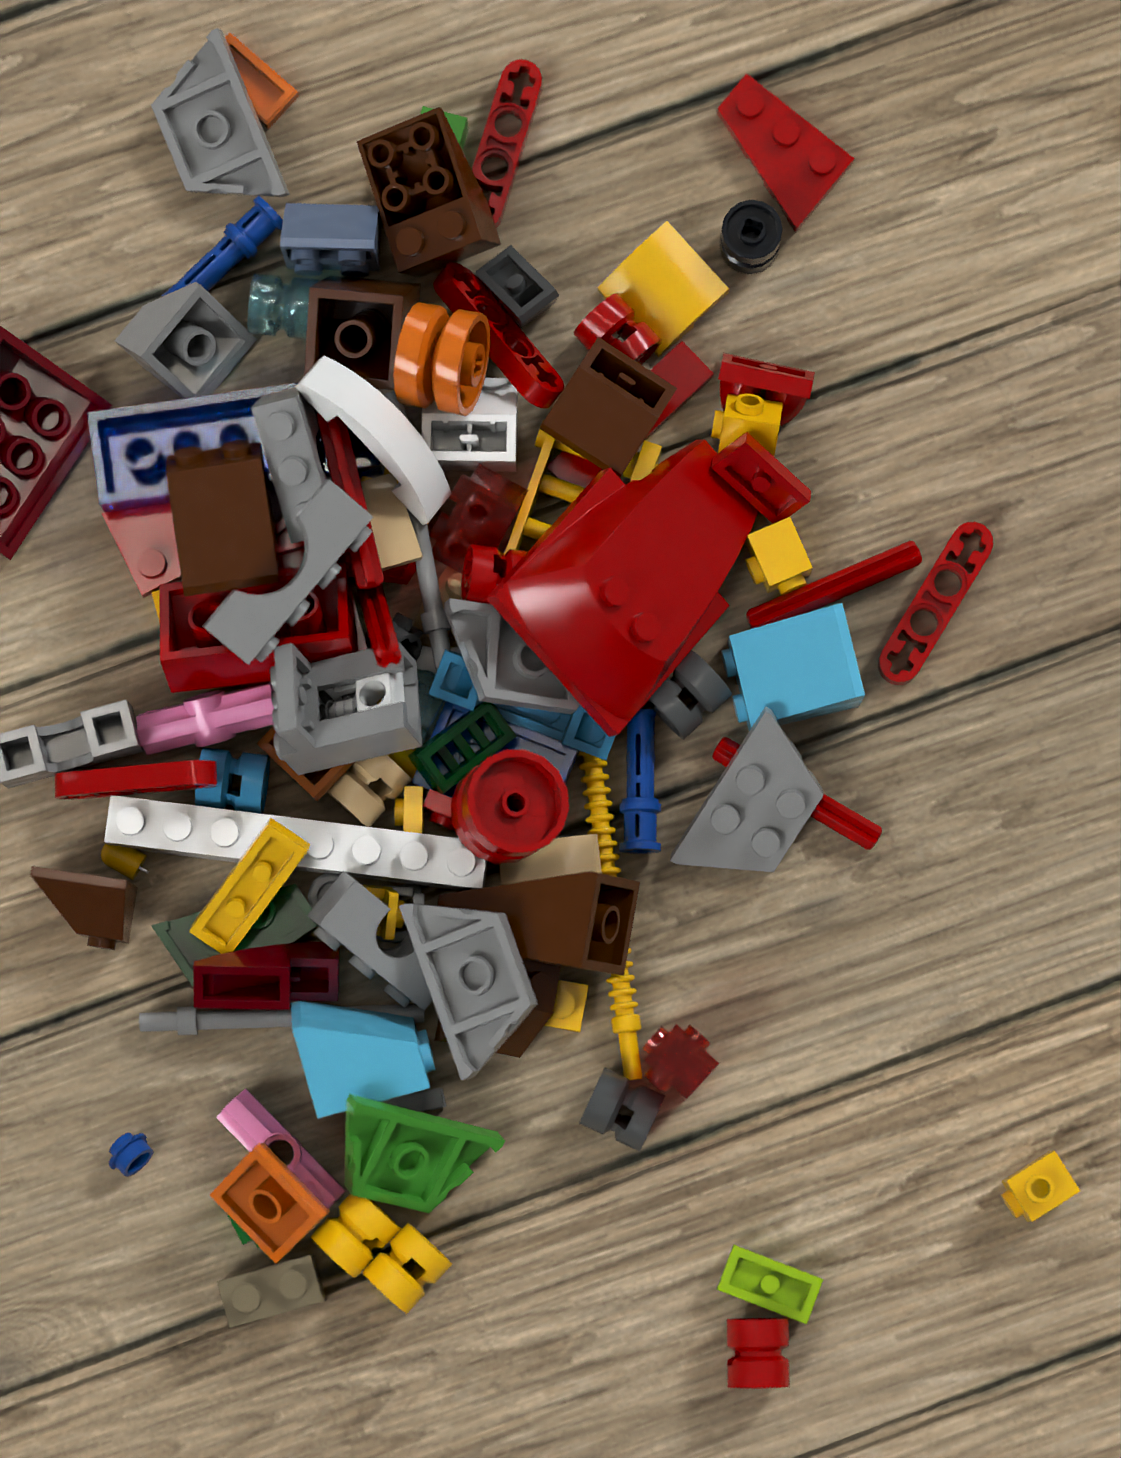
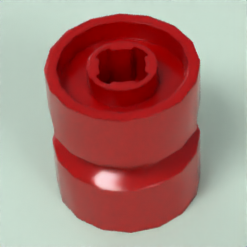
M618 293L612 294L596 306L574 331V336L588 351L599 337L641 365L652 356L662 343V340L645 322L636 323L633 320L635 311Z
M469 544L462 570L461 600L491 604L486 597L528 551L509 549L505 555H500L496 547Z
M788 1318L727 1319V1346L735 1351V1356L727 1360L728 1388L790 1387L789 1360L781 1355V1350L789 1346Z

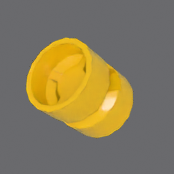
M350 1193L338 1206L340 1215L337 1218L328 1217L310 1237L342 1269L353 1278H356L373 1260L372 1249L374 1247L384 1248L401 1228L375 1202L370 1199L353 1196Z
M407 1223L390 1241L391 1251L389 1254L380 1252L362 1271L364 1276L380 1292L406 1314L425 1295L424 1284H435L453 1265L444 1254L410 1223ZM413 1258L417 1264L410 1273L402 1265Z

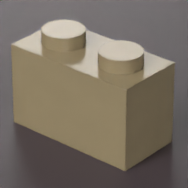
M314 1254L217 1281L229 1328L327 1300Z

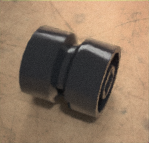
M757 200L742 201L730 208L723 220L720 239L721 254L729 267L739 273L755 274L764 271L773 264L778 256L783 230L781 219L774 208L763 201Z

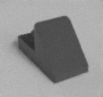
M511 245L474 272L520 329L550 308L559 297L557 290Z

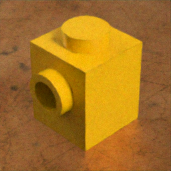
M748 393L740 395L727 394L725 411L715 410L711 438L720 439L718 453L748 432L767 451L775 456L783 403L763 400L757 395Z
M791 517L747 535L745 544L751 557L745 559V563L755 585L763 583L767 593L779 589L780 594L784 595L807 584L805 577L811 575L813 567Z
M1055 1150L1046 1152L1001 1181L1007 1190L1001 1194L1006 1206L1016 1219L1023 1215L1027 1222L1035 1221L1080 1192V1189Z

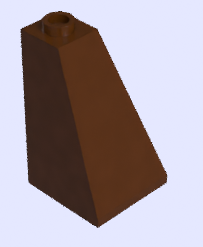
M587 871L440 894L437 906L505 913L521 958L624 976L640 882Z

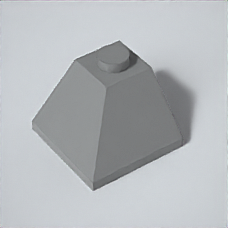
M194 282L143 305L115 339V342L144 369L195 409L200 410L255 343L257 338L199 283Z

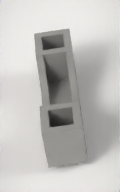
M330 479L323 482L295 516L304 538V556L298 572L291 581L274 592L262 595H252L232 590L202 625L205 630L248 665L254 658L262 663L279 643V640L273 635L285 621L293 626L311 605L305 600L306 596L316 585L324 589L341 570L342 567L336 561L344 551L349 548L351 551L356 552L372 533L367 524L373 516Z

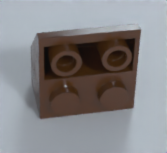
M598 337L539 429L601 469L611 467L620 478L677 388Z

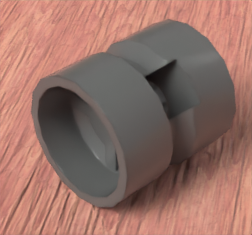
M691 650L675 668L673 677L666 679L649 698L647 703L656 711L660 719L676 735L684 740L703 723L702 713L704 711L712 713L716 711L732 696V692L719 675L697 653ZM681 690L693 700L687 706L677 697Z
M604 1068L579 1124L601 1134L611 1130L615 1132L616 1141L640 1152L665 1095L644 1085L633 1089L630 1087L628 1078ZM622 1104L634 1111L632 1117L618 1113Z

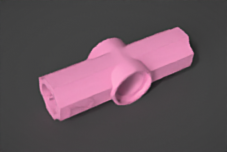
M267 682L227 693L222 689L209 691L187 698L182 704L141 713L136 716V731L140 745L144 748L146 754L150 755L195 744L196 747L213 745L235 737L236 733L273 725L272 712L274 707L272 692L274 689L272 683Z
M244 1089L216 1117L249 1152L261 1142H264L271 1148L277 1141H287L294 1151L293 1160L287 1167L328 1209L346 1192L328 1171L302 1146L300 1141L292 1136L247 1089Z

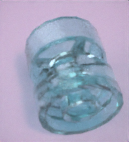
M254 273L248 304L249 334L275 336L279 330H285L289 338L306 339L309 287L320 280L293 277L289 283H284L280 275Z

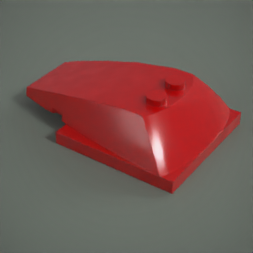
M705 439L695 440L652 469V473L643 479L632 480L626 485L611 467L601 470L486 597L608 736L618 735L730 606L718 591L753 527L758 510L711 468L713 457L717 453Z

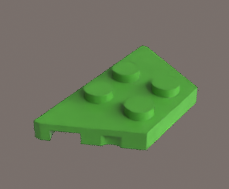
M349 1094L346 1100L344 1186L353 1196L430 1213L446 1198L451 1189L461 1185L474 1173L469 1167L490 1147L496 1153L503 1147L505 1140L497 1131Z

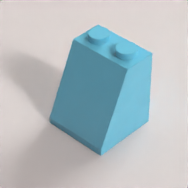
M843 603L730 635L727 642L729 648L721 650L727 677L736 676L740 694L732 695L738 723L747 721L749 731L765 706L773 711L778 724L784 725L857 708L865 696Z
M295 1001L291 1003L292 1031L317 1118L346 1111V1100L349 1094L376 1101H384L430 1088L428 1072L436 1070L433 1060L434 1056L427 1030L417 1031L413 1017L309 1001Z

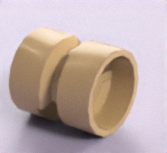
M388 755L355 762L327 793L363 826L370 827L385 811L384 801L387 798L395 800L403 792L404 786H408L412 782V779Z

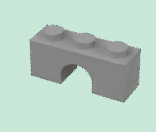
M291 388L261 396L251 407L292 544L304 541L301 528L295 518L296 514L323 482L328 479L331 480L330 475L326 476L318 456L316 436L319 427L314 407L296 388Z
M125 699L80 712L81 716L63 723L44 727L30 725L1 733L0 783L9 789L53 777L56 773L71 772L144 752L136 731L137 721L133 706Z
M342 872L307 915L319 925L314 934L334 951L341 944L354 954L349 963L370 980L376 973L389 983L383 991L404 1008L412 1001L425 1011L433 1000L409 933L397 946L388 949L379 948L376 941L377 927L390 908L354 878Z

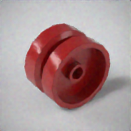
M525 749L503 750L483 760L479 765L472 768L457 784L451 801L452 825L460 842L476 857L492 863H515L549 845L563 830L569 812L568 789L560 772L543 756Z

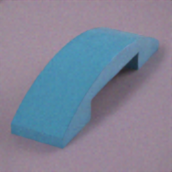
M445 649L428 694L473 711L474 707L482 701L478 698L462 654ZM493 703L506 721L559 740L563 745L604 760L607 759L616 736H608L581 705L572 714Z

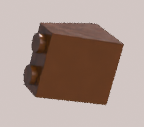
M329 275L309 287L304 376L321 357L326 356L352 370L376 389L394 390V364L399 335L411 307L420 302L421 284Z
M233 440L223 444L222 448L203 450L200 447L192 446L179 449L174 455H168L166 477L184 596L280 583L279 544L261 442L250 443L247 440Z

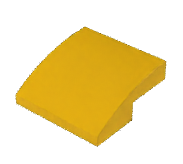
M668 221L638 246L597 288L605 299L614 293H618L635 311L633 320L636 323L645 322L662 340V343L654 352L658 357L663 355L694 327V323L729 293V288Z

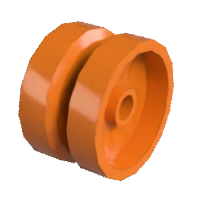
M422 302L413 305L402 326L395 354L394 392L397 401L403 405L426 409L435 401L438 409L442 412L461 416L470 414L479 400L488 367L490 327L487 316L478 312L458 309L449 317L447 310L442 306Z

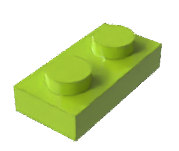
M733 1244L716 1290L807 1324L824 1279Z

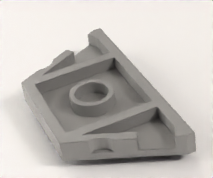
M216 28L206 37L208 41L191 61L187 60L178 71L174 83L170 87L165 88L151 105L186 191L195 193L271 197L290 195L224 33L221 29Z
M449 598L444 603L445 614L480 701L572 714L578 709L580 705L578 701L492 604Z
M765 706L670 855L671 862L679 865L774 872L822 799L824 793L821 785L813 773L808 770L802 761L799 751L793 742L789 741L778 724L775 714L768 707Z
M415 903L400 905L402 916L461 1080L473 1078L538 1004L506 914Z

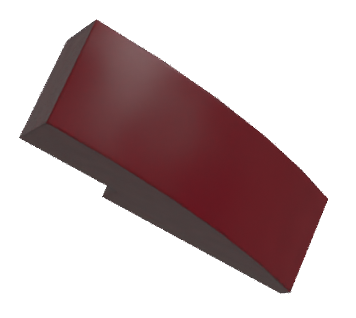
M324 942L276 944L218 954L194 961V1008L290 1010V1001H338L340 946L334 951Z

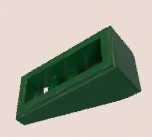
M482 701L474 707L473 711H468L422 744V747L417 748L408 757L432 790L445 793L462 780L472 768L494 755L517 737V735L493 703ZM482 717L496 735V738L492 741L488 740L475 722ZM467 729L481 749L474 752L461 732ZM450 741L464 758V761L458 764L445 746ZM434 753L437 754L447 768L448 772L442 775L430 757Z

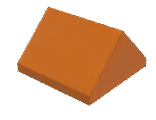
M264 1142L257 1144L209 1194L275 1264L330 1212Z

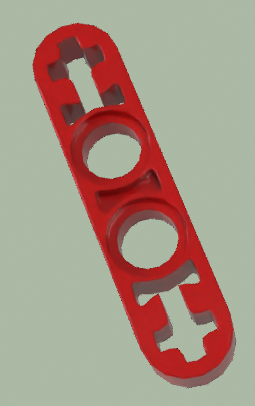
M518 59L505 66L472 167V171L482 188L494 192L502 191L501 196L491 192L488 201L490 211L494 214L492 218L496 229L502 221L542 92L540 69L529 60ZM521 72L529 74V82L534 84L533 87L525 86L520 98L521 106L529 105L527 110L512 103L515 88L510 78L518 79ZM503 98L509 101L501 103ZM505 114H512L518 117L522 124L520 131L512 137L500 135L495 129V123L499 117ZM492 157L503 159L508 165L507 174L499 180L486 178L481 169L487 159Z
M450 262L446 264L433 283L434 290L452 313L462 309L482 313L487 316L490 327L489 357L529 403L539 408L547 409L551 407L565 387L560 375L471 270L458 263Z
M966 522L960 525L952 534L879 656L878 670L881 677L888 683L904 685L911 682L920 671L992 551L993 536L985 525L978 522ZM972 533H975L981 537L978 544L984 550L982 553L974 550L964 565L973 568L972 573L969 574L960 564L947 561L946 557L950 554L957 560L964 548V543L959 540L960 536L969 538ZM943 571L955 573L961 582L959 592L953 596L941 595L934 586L935 577ZM918 611L930 612L937 621L936 630L928 636L916 634L910 626L911 616ZM900 633H903L911 643L925 646V650L923 653H920L914 647L907 659V664L912 667L911 671L908 672L902 669L897 675L890 671L892 662L887 659V656L891 654L897 657L900 654L906 641L898 640L897 637Z
M186 760L55 774V798L67 800L110 797V795L125 796L217 786V762L211 760Z

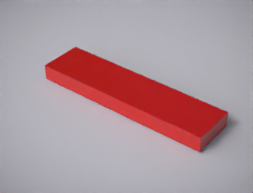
M683 341L676 345L650 370L676 387L677 390L645 440L714 377V373ZM562 451L547 466V470L553 477L585 488L603 470L589 460Z

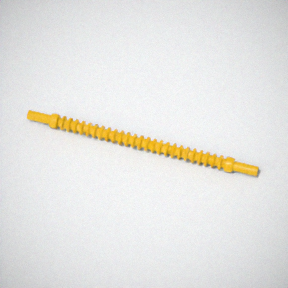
M579 750L578 756L584 759V763L579 765V769L585 770V776L580 781L587 785V789L582 792V795L589 799V803L584 805V809L590 810V816L586 818V822L592 824V829L587 832V835L597 834L602 873L616 876V874L621 872V868L615 867V861L620 856L613 852V847L618 845V842L611 838V834L616 832V828L610 827V821L614 819V815L608 813V807H611L613 802L606 798V794L611 792V788L605 787L604 782L609 779V775L603 773V768L608 763L601 758ZM631 948L628 949V954L631 953ZM627 960L624 976L611 974V977H608L606 982L612 984L613 987L608 992V996L614 998V1004L610 1005L609 1008L615 1011L616 1014L615 1017L611 1018L612 1032L618 1034L623 1076L631 1081L643 1079L637 1038V1031L641 1030V1020L639 1014H634V1008L638 1007V1002L632 1000V995L637 990L630 986V981H633L635 976L629 974L628 968L633 966V962Z

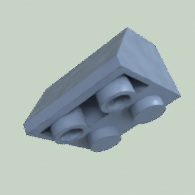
M285 204L280 248L287 269H294V273L301 276L322 275V270H341V275L357 278L368 276L369 271H380L381 216L377 205Z

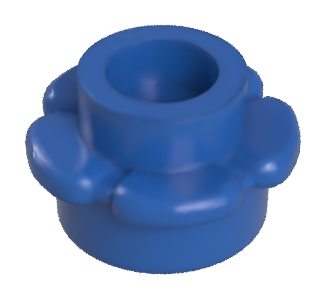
M126 1133L119 1137L109 1150L112 1155L109 1161L110 1168H118L126 1177L141 1170L153 1155V1149L147 1144V1136L143 1133L134 1136L131 1133Z

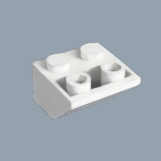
M485 378L479 400L473 411L467 416L442 412L438 409L435 401L426 409L422 408V438L435 455L443 471H517L518 391L507 378Z

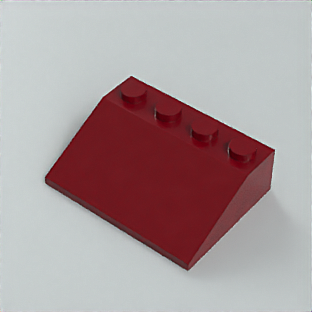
M0 326V554L11 560L113 405L2 326Z

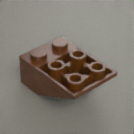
M437 107L357 141L398 273L420 278L444 268L450 262L457 263L501 245L488 202L442 108Z

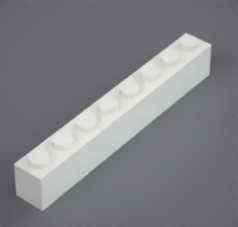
M110 795L104 842L107 845L128 847L139 851L237 863L268 820L273 818L310 844L308 852L294 870L324 874H341L345 872L349 876L460 891L479 889L485 886L488 861L476 857L460 842L459 838Z

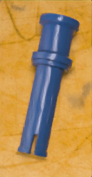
M258 195L253 200L254 206L235 224H227L225 226L226 230L223 231L225 236L218 244L205 254L162 297L194 282L199 283L209 291L244 257L248 259L251 256L254 257L258 253L257 247L276 229L282 230L283 219Z
M640 709L627 724V798L622 799V803H620V812L624 814V842L619 843V852L652 854L661 852V843L657 842V814L661 812V804L659 799L654 798L656 711L651 709Z

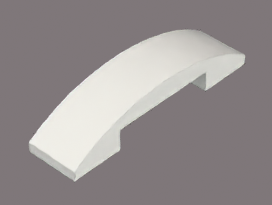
M326 356L321 357L295 388L327 422L338 416L399 481L392 490V493L422 525L427 524L452 494L448 481L435 455L410 421L380 391L342 364Z

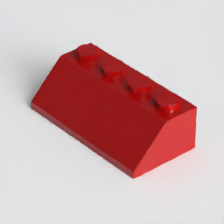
M346 561L336 562L342 568L324 589L316 585L306 596L305 600L311 605L293 626L285 621L273 635L279 640L277 646L292 643L310 663L357 652V631ZM300 567L279 569L280 583L233 590L252 595L274 592L289 583ZM182 581L159 584L160 663L171 693L271 681L270 669L272 666H275L274 649L262 663L254 658L248 665L202 627L232 590L184 596Z

